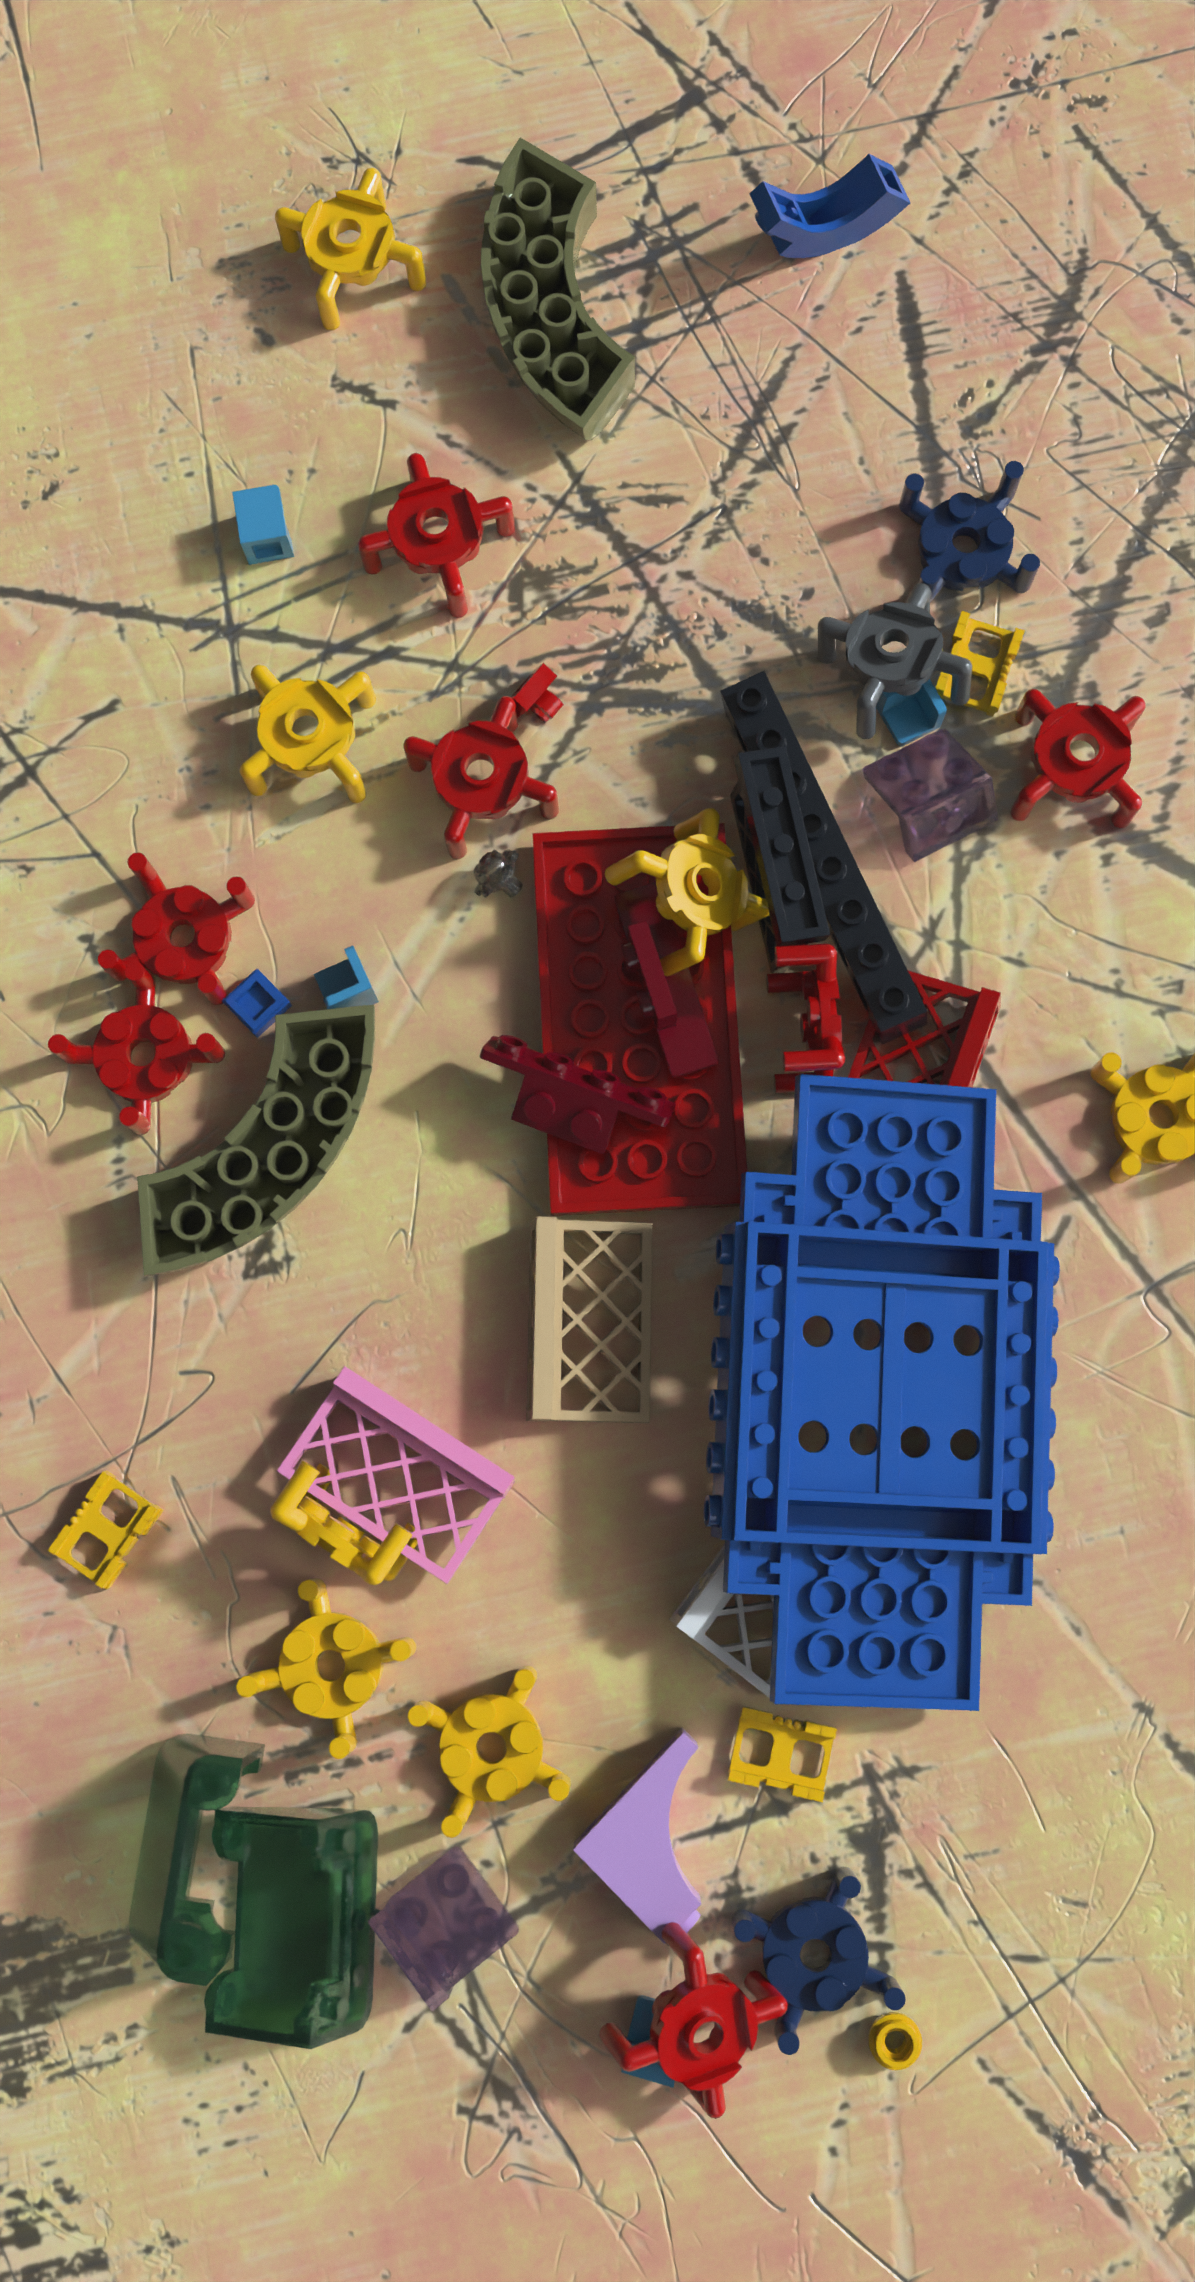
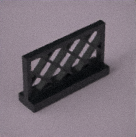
M786 746L738 753L734 760L738 782L730 794L752 894L766 899L769 915L759 920L771 974L785 973L790 967H776V946L808 945V943L825 941L830 936Z

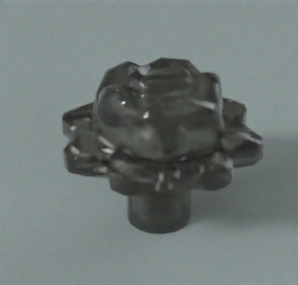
M507 849L502 854L497 850H493L483 855L479 864L473 870L474 876L478 881L475 893L486 898L491 893L502 890L510 898L516 896L523 886V883L514 876L515 862L518 859L519 853L515 850Z

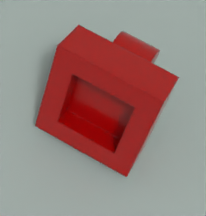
M544 663L536 668L511 696L516 703L517 717L531 709L540 720L546 723L564 705L556 695L547 690L557 675Z

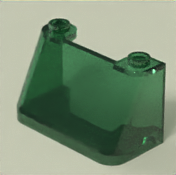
M189 1733L179 1734L167 1740L158 1751L129 1916V1932L133 1941L169 1979L181 1983L207 1986L232 1958L236 1931L224 1930L217 1923L213 1914L215 1900L190 1897V1888L203 1810H219L227 1806L238 1793L241 1777L261 1771L265 1744Z
M231 1806L215 1809L212 1842L216 1853L222 1860L238 1862L234 1968L217 1975L206 1991L204 1999L206 2009L205 2033L313 2049L358 2032L364 2027L369 2018L373 2001L378 1827L375 1816L367 1810L348 1808Z

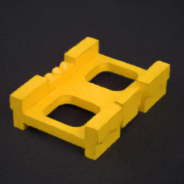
M961 611L952 637L953 642L951 646L953 648L951 654L970 660L972 663V674L985 678L988 683L984 697L981 700L969 698V701L964 705L987 712L986 715L993 717L995 712L997 713L1007 686L1006 680L1010 672L1012 660H1015L1025 630L1015 628V631L1012 632L969 618L971 613ZM980 630L1000 637L1001 646L995 658H988L969 650L968 644L974 631ZM944 672L940 673L935 689L941 699L951 701L952 675Z
M102 1471L85 1496L89 1500L81 1503L82 1509L76 1510V1516L70 1518V1523L63 1527L47 1551L71 1565L95 1582L101 1589H110L127 1564L122 1560L123 1557L130 1553L139 1540L137 1538L139 1535L146 1536L164 1510L123 1484L109 1471ZM116 1489L128 1495L138 1504L136 1513L125 1527H119L101 1512L102 1505L112 1491ZM85 1532L91 1533L108 1546V1553L95 1570L88 1569L74 1559L71 1554L73 1547Z
M742 1706L727 1774L728 1781L758 1788L761 1781L765 1785L785 1790L786 1788H791L792 1796L823 1803L824 1786L837 1728L811 1721H804V1724L801 1725V1722L797 1719L792 1723V1720L788 1717L783 1721L780 1715L773 1718V1713ZM749 1728L766 1731L773 1736L769 1762L764 1766L743 1762L739 1757L743 1733ZM799 1740L818 1743L823 1746L824 1753L820 1773L816 1777L795 1774L790 1770L794 1744Z

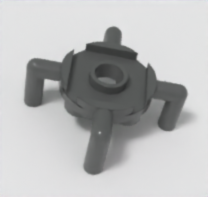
M918 583L913 587L906 603L883 604V610L869 614L868 609L858 615L852 624L832 617H823L818 622L819 661L824 664L833 663L837 658V640L846 642V661L849 675L853 680L864 684L857 699L856 733L861 739H870L875 735L876 704L882 692H897L903 696L913 695L921 689L922 684L927 682L936 671L952 675L950 699L954 704L964 705L969 701L972 663L966 658L943 651L942 633L934 625L935 619L930 615L931 590L924 583ZM892 641L903 643L906 648L900 652L892 653L884 650L882 646Z

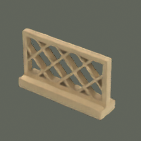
M537 1216L530 1223L526 1421L650 1423L652 1223L557 1220V1217ZM564 1232H583L597 1248L577 1265L564 1252ZM595 1233L612 1234L602 1242ZM619 1234L640 1235L639 1256L626 1267L607 1245ZM600 1252L620 1271V1274L603 1291L582 1271ZM563 1262L572 1271L564 1280ZM638 1264L639 1280L631 1272ZM575 1276L596 1296L578 1315L563 1301V1287ZM624 1278L639 1292V1305L627 1316L606 1296ZM600 1301L620 1322L602 1341L581 1320ZM562 1312L571 1320L563 1329ZM638 1313L639 1330L630 1322ZM575 1325L595 1346L577 1365L562 1352V1338ZM624 1327L638 1341V1355L626 1366L605 1346ZM599 1351L619 1371L601 1391L580 1371ZM561 1362L570 1370L562 1379ZM637 1364L638 1380L630 1372ZM575 1375L594 1395V1398L580 1411L561 1410V1388ZM623 1377L638 1391V1412H619L605 1397ZM600 1402L608 1411L590 1410Z

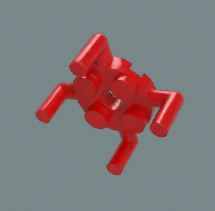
M413 453L407 459L411 484L407 485L398 494L399 499L394 504L392 510L390 508L387 516L388 529L363 535L358 540V549L364 570L371 575L379 573L382 569L379 551L393 548L398 557L414 573H440L446 592L449 612L453 617L461 618L466 615L468 607L458 568L478 555L483 535L482 522L495 519L497 532L503 537L511 536L514 533L515 523L512 502L508 497L501 496L478 503L473 494L466 488L463 490L458 486L450 484L448 479L430 477L424 457L419 453ZM432 517H441L448 522L446 529L438 534L427 533L422 527L425 521Z
M1028 690L1024 694L1015 713V720L1021 726L1030 725L1035 716L1042 722L1030 753L1031 761L1038 776L1019 792L1010 810L1012 818L1016 821L1027 819L1036 802L1050 790L1073 803H1083L1086 800L1098 798L1109 793L1119 803L1111 817L1113 825L1117 828L1127 827L1142 806L1141 797L1129 786L1123 777L1129 769L1131 762L1130 745L1132 740L1130 731L1145 710L1146 703L1144 699L1139 696H1133L1115 711L1095 703L1093 706L1077 705L1078 702L1068 703L1056 709L1039 690ZM1079 740L1089 743L1094 749L1095 758L1089 761L1078 760L1072 755L1070 744Z
M503 696L498 700L490 721L470 722L468 726L455 732L453 729L444 735L438 744L415 736L408 737L404 741L403 748L410 769L414 772H421L427 767V762H430L437 795L453 811L444 831L448 853L453 859H461L467 853L464 834L471 818L500 819L516 805L522 796L539 801L540 813L545 819H554L559 813L557 790L555 787L529 777L526 754L518 739L512 733L518 728L516 703L509 696ZM476 760H486L493 765L494 770L488 778L474 780L467 775V768Z
M133 853L128 858V866L141 882L150 898L135 913L132 919L135 952L121 959L114 951L109 949L103 950L98 956L99 965L114 980L124 981L127 979L125 975L126 966L131 962H139L153 975L163 980L178 982L179 984L198 982V988L211 1004H223L222 1000L227 996V993L215 972L219 970L227 957L225 954L232 936L229 920L252 908L255 903L254 895L244 879L237 876L230 878L227 882V890L231 897L220 904L210 895L192 885L166 889L158 873L145 855ZM180 925H190L195 929V936L192 942L184 947L173 946L170 941L173 930Z
M831 944L775 947L776 967L816 965V969L812 971L767 974L766 976L768 993L801 991L803 1001H807V1013L800 1014L802 1043L806 1042V1051L783 1052L784 1072L814 1071L774 1074L775 1094L795 1093V1077L799 1074L833 1076L834 1069L841 1068L845 1063L842 1047L841 1015H837L835 999H840L836 977L837 951Z
M131 962L125 968V975L136 987L135 1006H130L107 1015L101 1023V1028L97 1033L94 1045H74L65 1036L55 1034L49 1039L48 1048L67 1064H94L101 1082L116 1095L132 1102L131 1106L121 1110L119 1114L121 1123L135 1134L144 1135L148 1133L151 1127V1103L163 1100L171 1094L170 1092L181 1081L184 1082L191 1071L193 1063H219L223 1061L225 1049L209 1033L199 1035L196 1044H192L190 1036L178 1019L168 1011L155 1006V979L141 963ZM143 1042L154 1044L156 1050L155 1057L149 1064L136 1066L132 1063L131 1054L138 1044Z
M671 1922L663 1928L662 1939L683 1962L685 1980L672 1990L663 1991L655 1999L652 2005L654 2016L650 2028V2040L632 2045L620 2028L613 2022L606 2023L601 2027L599 2038L624 2071L631 2072L657 2062L669 2078L682 2083L709 2117L717 2119L726 2110L723 2084L732 2079L742 2068L738 2062L744 2055L747 2047L751 2051L753 2050L757 2040L758 2025L783 2016L787 2011L788 2004L785 1997L771 1985L760 1971L753 1970L749 1972L744 1980L746 1989L757 1999L754 2002H751L743 1991L725 1974H707L704 1954L701 1948L678 1923ZM706 2022H714V2028L711 2030L709 2037L702 2042L694 2043V2035L697 2029Z

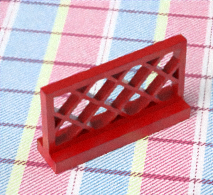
M908 971L937 1030L913 1042L907 1033L902 1036L906 1043L905 1046L881 1057L873 1042L876 1031L869 1019L848 1078H860L880 1068L886 1081H893L886 1064L911 1053L922 1075L907 1082L934 1084L932 1079L942 1075L939 1085L973 1087L1001 1008V993L983 987L979 992ZM925 990L935 992L936 994L928 997ZM948 997L968 1002L963 1017L946 1026H943L933 1007L934 1004ZM958 1030L953 1044L948 1034ZM942 1038L950 1052L948 1061L928 1071L917 1049ZM871 1050L875 1060L865 1064Z

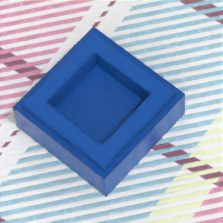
M258 969L254 970L222 1000L224 1005L256 1038L262 1035L275 1022V1015L284 1014L292 1007L290 1001Z

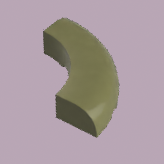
M520 137L494 183L495 190L489 209L485 211L481 248V272L485 300L492 325L503 350L524 385L539 403L563 425L583 439L592 440L607 426L635 387V356L612 340L595 321L594 317L590 318L581 300V293L575 277L576 263L581 245L590 226L597 217L596 182Z
M374 1004L275 1015V1041L269 1071L266 1076L268 1080L256 1104H252L242 1120L224 1137L225 1141L206 1155L198 1156L177 1167L158 1173L137 1176L144 1276L187 1269L212 1261L243 1247L284 1219L317 1187L338 1158L348 1140L365 1099L372 1071L375 1047Z

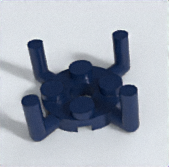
M1011 461L1006 464L999 486L988 501L960 492L954 494L949 500L940 503L933 509L919 501L924 486L923 477L917 473L907 476L899 508L902 513L922 526L918 537V547L923 570L921 571L918 583H924L930 587V602L942 587L955 591H963L964 588L977 586L980 589L992 584L997 579L1017 593H1025L1030 589L1039 569L1040 559L1034 554H1026L1023 556L1018 569L1008 563L1013 548L1014 528L1002 513L1014 498L1023 475L1024 468L1020 462ZM958 536H968L976 542L977 549L970 553L960 552L954 547L952 540Z
M840 1867L836 1870L825 1898L813 1896L803 1898V1900L788 1906L786 1905L777 1911L770 1921L744 1909L737 1910L732 1916L734 1933L739 1941L749 1942L753 1938L762 1941L763 1964L767 1978L771 1985L787 2001V2011L783 2016L778 2017L774 2027L778 2047L786 2055H792L799 2049L800 2042L796 2030L804 2010L815 2012L836 2011L843 2007L860 1987L881 1995L884 2003L891 2010L901 2009L906 2001L905 1994L894 1977L868 1966L869 1954L866 1937L852 1914L844 1908L848 1898L856 1897L861 1890L859 1880L848 1867ZM812 1939L824 1941L830 1949L827 1962L817 1968L806 1966L800 1959L802 1946Z

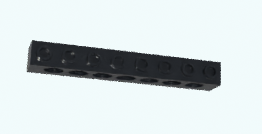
M765 671L721 690L725 713L744 752L786 746L830 936L881 1044L883 1045L927 1025L925 1005Z

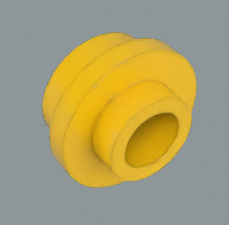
M889 2012L881 2015L873 2022L869 2030L868 2044L874 2059L881 2066L890 2070H903L910 2067L918 2059L922 2049V2037L919 2028L910 2017L899 2012ZM892 2031H899L904 2035L902 2045L895 2049L887 2047L885 2045L887 2034Z

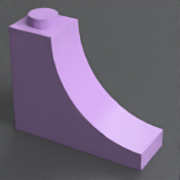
M683 1728L669 1740L574 1841L573 1851L664 1944L662 1930L665 1925L671 1922L678 1923L687 1933L701 1916L696 1910L701 1905L700 1894L682 1872L674 1854L669 1834V1812L676 1783L688 1760L698 1749L697 1742Z

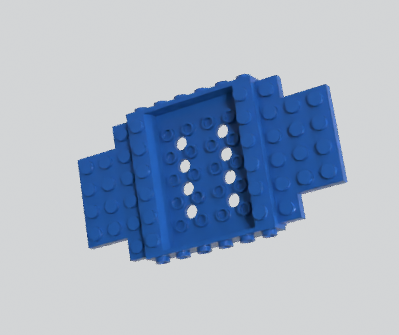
M810 1074L797 1075L795 1077L791 1175L758 1172L742 1173L739 1222L725 1225L724 1234H718L715 1255L717 1264H722L723 1270L722 1285H716L714 1291L713 1311L715 1316H720V1337H714L711 1346L712 1368H718L717 1389H712L710 1392L708 1404L709 1419L716 1421L715 1442L708 1443L706 1452L707 1472L713 1474L712 1495H706L704 1523L706 1527H711L712 1537L725 1540L723 1592L774 1595L770 1701L774 1704L979 1711L982 1604L1032 1606L1033 1554H1047V1542L1051 1541L1054 1531L1053 1517L1048 1511V1492L1052 1489L1055 1480V1469L1053 1462L1049 1459L1050 1439L1053 1438L1056 1430V1416L1051 1408V1388L1055 1385L1057 1379V1363L1054 1357H1052V1337L1057 1332L1059 1318L1058 1311L1053 1306V1286L1058 1282L1060 1265L1058 1258L1054 1256V1243L1041 1241L1042 1193L994 1190L996 1089ZM813 1316L823 1318L830 1327V1337L820 1347L811 1346L803 1337L804 1323ZM864 1319L873 1321L880 1330L879 1343L871 1350L860 1348L853 1337L856 1324ZM914 1322L923 1324L930 1334L928 1347L920 1353L910 1351L904 1343V1331ZM964 1325L975 1329L980 1340L977 1351L970 1356L960 1354L953 1342L955 1332ZM809 1421L820 1423L826 1432V1442L816 1452L806 1451L800 1445L798 1439L800 1428ZM859 1424H867L872 1427L877 1437L875 1448L865 1455L856 1453L849 1441L851 1431ZM912 1426L920 1428L927 1439L925 1451L920 1456L914 1458L907 1456L901 1449V1435L907 1428ZM961 1429L970 1431L977 1443L975 1453L966 1460H960L955 1457L950 1448L952 1436Z

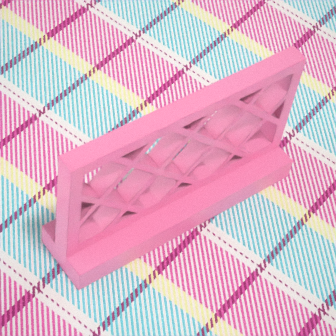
M344 1366L333 1382L335 1386L277 1472L290 1480L295 1472L293 1468L305 1451L325 1447L330 1475L316 1478L307 1492L381 1541L385 1539L388 1532L384 1530L380 1509L410 1502L415 1528L414 1532H410L413 1534L410 1539L417 1538L419 1552L406 1544L401 1554L448 1584L498 1505L515 1483V1477ZM340 1402L355 1412L359 1432L330 1438L326 1419L337 1403ZM363 1418L378 1428L365 1431ZM320 1428H322L324 1440L311 1442ZM389 1434L397 1439L401 1460L372 1466L367 1438ZM361 1440L366 1468L337 1474L332 1445ZM405 1445L421 1456L407 1458ZM430 1461L438 1466L444 1488L414 1494L409 1465ZM403 1467L408 1496L379 1502L373 1473ZM447 1473L463 1484L449 1486ZM367 1475L372 1503L352 1508L343 1503L338 1481ZM332 1482L334 1496L317 1485ZM473 1489L489 1500L478 1518L456 1522L451 1493ZM445 1495L451 1524L421 1530L415 1501ZM374 1510L376 1524L360 1513ZM472 1526L460 1543L458 1529ZM452 1530L456 1551L443 1569L426 1558L423 1536Z

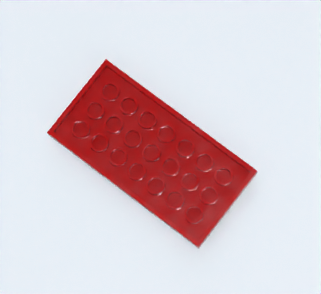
M719 823L718 839L726 844L725 823ZM676 825L533 833L543 1054L554 1052L565 1055L577 1067L591 1072L593 1070L610 1072L620 1079V1083L636 1089L640 1087L653 1088L662 1092L667 1097L666 1100L676 1104L674 1113L666 1127H661L620 1111L604 1154L547 1133L551 1216L740 1206L741 1174L747 1172L731 925L723 931L708 935L703 960L688 967L714 1044L718 1063L714 1067L673 1078L670 1075L652 1017L644 1019L639 1006L636 991L643 988L637 971L629 973L624 959L621 944L628 942L614 899L618 893L656 882V877L640 872L618 885L610 884L605 877V871L608 867L636 851L643 850L661 857L665 848L678 842L674 835ZM697 874V886L703 894L708 896L709 888L703 882L702 876ZM674 922L681 947L684 948L686 947L687 931Z

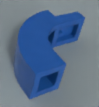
M871 154L863 158L835 183L812 193L792 194L764 181L749 193L758 211L755 213L758 225L768 236H771L779 255L788 258L817 257L854 244L887 224L911 203L893 165Z

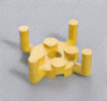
M368 168L364 171L357 190L335 192V198L329 199L324 203L321 198L309 208L307 213L286 207L279 208L275 213V221L283 249L288 253L298 251L300 240L297 231L301 232L309 266L313 271L322 276L315 297L323 327L327 330H335L340 325L335 302V295L340 283H356L360 286L370 285L377 279L378 273L385 268L388 262L394 260L405 264L409 287L412 290L421 291L427 284L420 249L395 240L391 219L385 212L386 202L381 176L375 168ZM346 230H355L360 233L359 238L352 243H342L337 240L338 235Z
M264 665L254 666L250 675L262 699L258 711L257 736L262 748L240 766V775L249 792L254 796H261L266 792L267 784L261 773L273 764L301 778L311 777L330 768L343 783L349 800L353 803L362 802L366 798L365 787L359 772L345 755L355 739L354 720L348 704L355 698L359 706L365 709L373 707L376 703L375 693L369 676L365 672H356L336 688L327 681L319 679L317 681H302L301 678H294L280 683ZM312 716L318 720L317 728L313 733L300 736L292 731L293 725L298 718Z
M707 808L676 825L674 835L678 842L665 848L661 857L639 850L611 865L605 871V877L612 885H618L640 872L656 877L658 891L656 906L659 913L664 918L673 920L687 931L686 947L660 959L665 976H671L701 962L705 956L708 935L723 931L730 925L732 931H737L769 915L766 899L748 892L747 878L743 869L737 872L735 865L730 857L734 856V853L726 844L718 839L720 815L713 808ZM697 874L702 876L703 882L709 888L708 896L703 894L696 883Z
M1113 1052L1105 1054L1091 1068L1092 1079L1115 1095L1111 1104V1116L1115 1137L1124 1151L1110 1169L1109 1176L1113 1182L1122 1184L1138 1174L1141 1170V1162L1152 1165L1172 1164L1185 1160L1195 1153V1053L1182 1070L1163 1064H1156L1135 1073L1128 1080L1116 1072L1120 1069L1122 1060L1118 1054ZM1160 1103L1170 1108L1174 1117L1170 1128H1159L1151 1122L1149 1110L1152 1104Z
M302 1460L273 1503L270 1510L272 1518L295 1531L314 1547L318 1544L331 1554L329 1557L354 1571L368 1584L378 1585L383 1580H393L408 1559L401 1554L406 1544L413 1549L417 1545V1538L410 1539L413 1535L410 1532L415 1531L414 1525L407 1522L403 1528L395 1523L381 1545L367 1536H364L362 1541H360L365 1533L364 1530L343 1516H339L338 1519L328 1516L330 1511L318 1503V1498L307 1492L316 1478L330 1475L329 1468L321 1463L314 1468ZM330 1483L321 1484L317 1486H319L323 1490H326Z
M314 1578L301 1582L298 1587L299 1597L308 1601L311 1618L300 1623L285 1638L279 1657V1667L253 1672L240 1678L236 1689L240 1696L248 1698L260 1692L283 1687L287 1697L300 1712L332 1720L335 1739L329 1745V1752L334 1758L343 1759L357 1745L351 1713L361 1708L374 1694L383 1673V1663L401 1662L410 1658L416 1651V1643L409 1637L379 1643L375 1634L359 1620L344 1613L331 1612L326 1585L323 1580ZM326 1650L337 1651L344 1658L345 1670L339 1679H326L318 1670V1659Z
M523 1666L517 1671L506 1695L494 1693L476 1696L461 1704L452 1714L425 1700L417 1702L409 1710L408 1720L413 1726L420 1727L426 1724L442 1733L439 1745L441 1768L453 1786L459 1790L441 1824V1830L445 1836L454 1838L461 1833L477 1800L484 1802L507 1801L523 1791L531 1781L547 1788L549 1796L555 1801H562L567 1798L571 1786L570 1778L565 1773L541 1761L543 1757L541 1730L531 1710L524 1705L537 1680V1672L533 1667ZM488 1732L501 1735L506 1742V1754L496 1762L484 1760L477 1750L478 1739Z

